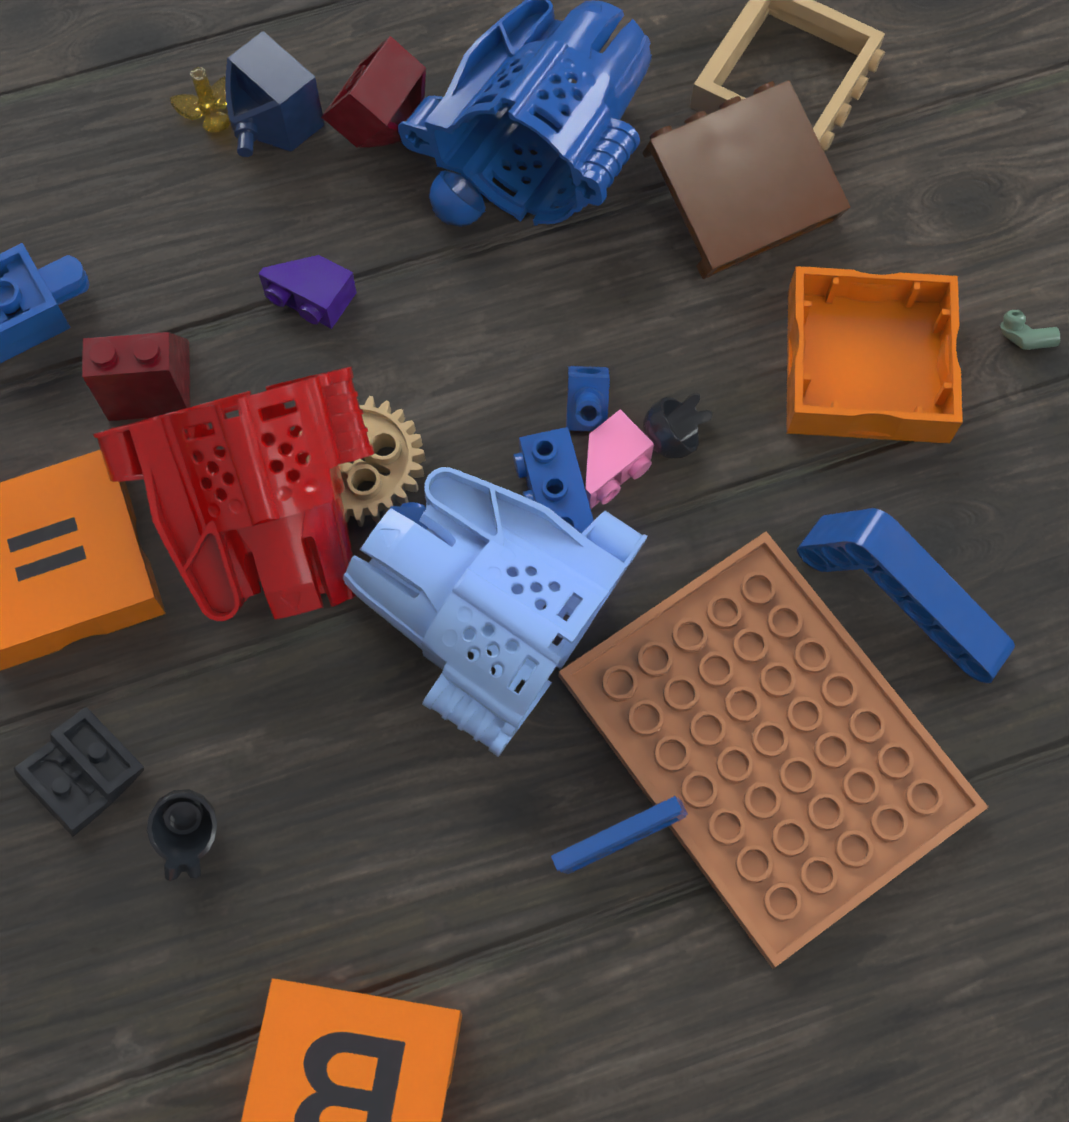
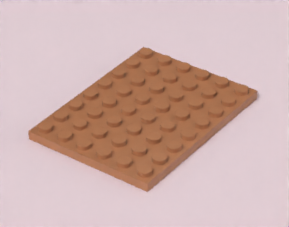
M767 531L559 671V678L652 805L655 806L674 796L682 801L688 813L686 815L687 818L668 827L772 969L988 808L987 804Z

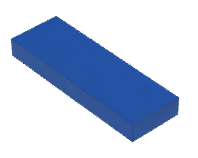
M674 796L552 855L551 858L557 871L571 874L687 818L686 815L688 813L682 801Z

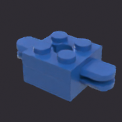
M23 243L0 253V363L71 328L58 305L89 289L88 276L77 258L66 255L37 269ZM21 307L20 311H18L17 313L13 315H6L17 311Z

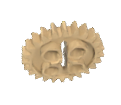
M373 396L368 397L365 405L359 406L363 410V421L365 427L368 428V439L373 446L375 454L365 457V461L358 459L353 464L350 462L339 464L345 487L341 497L346 523L350 516H355L359 527L363 526L366 515H371L377 524L380 522V511L385 510L387 512L396 501L401 504L408 503L405 491L418 492L417 482L413 478L424 477L423 467L418 464L425 461L424 450L419 449L423 443L420 434H414L416 429L413 420L404 422L405 416L402 409L391 414L390 403L387 400L379 408H376ZM383 447H393L395 449L387 456L376 454ZM378 471L384 472V473H389V472H390V474H389L388 476H384V475L380 474ZM364 481L375 482L373 488L368 491L357 490L359 484Z

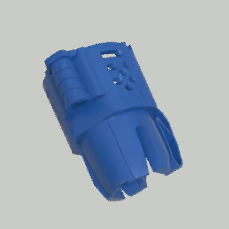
M525 0L503 16L468 49L444 97H425L410 117L398 125L402 143L411 151L434 157L438 167L461 173L489 201L515 216L520 222L527 212L536 215L533 219L534 226L562 222L568 219L574 212H580L588 204L601 205L607 197L606 188L610 187L614 177L622 170V165L627 163L630 159V154L640 144V137L637 131L630 124L620 119L645 77L651 62L652 55L649 47V38L647 35H644L642 29L632 19L621 29L605 51L599 53L624 17L623 10L606 2L590 0L572 9L567 17L560 21L555 19L553 4L550 0ZM572 79L577 81L576 83H571ZM514 150H519L522 152V154L518 155L514 152ZM535 150L538 152V154L533 155L530 153V151ZM535 165H541L542 167H541V168H535L534 166H535ZM503 166H508L510 170H505ZM520 166H524V167H526L527 169H526V170H520L519 167H520ZM493 177L516 193V195L512 197L499 188L492 181ZM530 181L529 184H524L523 182Z

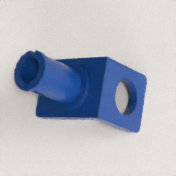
M568 367L566 427L569 430L593 431L608 419L609 368Z

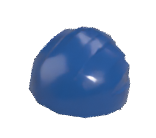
M447 170L441 171L433 180L429 199L432 210L442 222L462 227L471 225L484 214L486 207L482 195L470 180H467L461 174Z

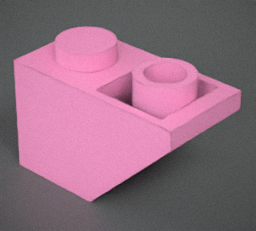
M621 409L589 434L585 490L590 509L599 502L603 505L610 502L619 493L621 484L630 477L634 480L639 478L652 464L651 457L654 443Z

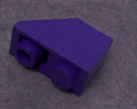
M320 255L264 267L259 272L264 295L269 301L279 307L286 305L298 311L300 316L306 321L315 325L321 323L331 329L357 293L353 272Z

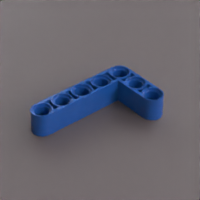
M870 508L823 515L797 548L799 557L807 565L821 572L863 569L967 675L975 680L991 683L1015 648L1013 640L891 515L882 510Z

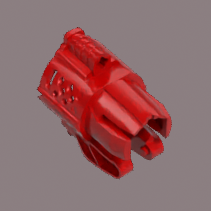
M351 366L266 386L267 391L252 395L250 390L93 434L94 438L98 440L110 481L120 482L144 479L152 521L188 589L203 614L209 619L226 621L232 618L250 596L261 593L260 581L275 620L324 608L320 596L323 593L327 594L331 607L356 596L343 580L353 553L341 497L345 487L339 464L362 459L375 453L368 439L367 432L369 431L363 421V410L360 409L357 396L359 395L353 385L352 378H354ZM295 401L296 406L286 408V402ZM238 410L239 416L227 419L225 413Z

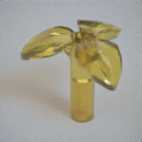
M196 67L191 71V77L198 98L191 94L175 95L170 97L171 105L181 116L190 120L206 115L203 128L209 132H221L230 124L229 116L217 111V109L227 107L226 75L210 86L206 70L202 67Z

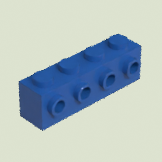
M565 427L519 437V453L513 454L518 479L526 478L528 491H523V496L548 507L582 534L594 519L569 428Z

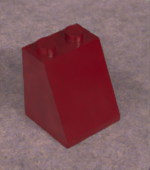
M170 332L83 338L82 377L107 420L152 418L189 408L190 360L188 339Z

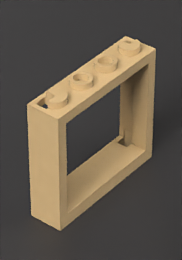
M749 0L695 81L690 108L698 112L706 111L708 115L718 111L719 106L725 101L740 96L722 87V85L768 14L858 56L813 127L823 151H827L835 135L832 130L835 125L843 126L852 107L849 105L851 99L855 98L858 100L861 97L869 79L866 77L869 71L876 72L879 62L885 54V51L880 49L885 33L814 0Z

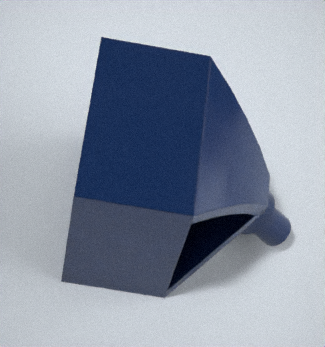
M264 31L227 58L226 103L231 127L235 137L238 139V155L242 157L252 156L255 140L292 152L325 125L324 119L321 118L323 113L315 76Z

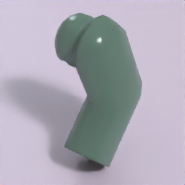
M1010 310L1004 314L1003 322L1000 324L1002 334L1021 349L1030 350L1059 346L1060 332L1057 327L1032 329L1025 324L1026 316L1022 311Z

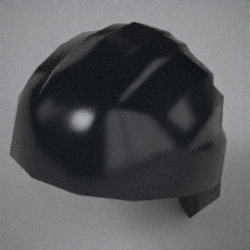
M694 392L683 402L671 397L662 398L647 411L643 420L644 434L654 443L653 451L665 458H683L697 450L699 445L698 425L711 420L713 412L710 410L697 411L695 408L700 401V393Z
M190 789L173 790L162 796L148 817L147 833L149 841L157 854L166 860L164 870L165 879L168 881L177 879L182 872H186L190 878L197 879L201 876L200 858L209 851L216 837L218 821L214 807L204 795Z

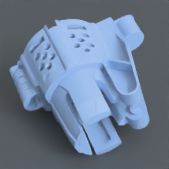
M441 467L432 471L425 481L426 510L419 521L427 526L428 529H424L414 521L390 508L360 548L362 552L372 559L368 563L354 555L343 576V580L359 599L420 647L423 651V656L443 670L428 692L422 705L441 714L444 720L448 719L457 725V729L460 731L464 730L473 736V740L476 742L480 741L489 747L490 752L499 757L552 682L547 679L555 667H558L560 670L562 669L648 536L645 534L641 535L607 511L600 514L581 534L551 509L540 503L453 468ZM566 614L570 616L567 621L563 620ZM556 636L563 638L558 646L552 643ZM468 652L473 653L474 658L472 660L468 658ZM492 667L496 671L494 675L491 673ZM521 680L525 681V684L521 688L520 692H515L514 690L519 685Z

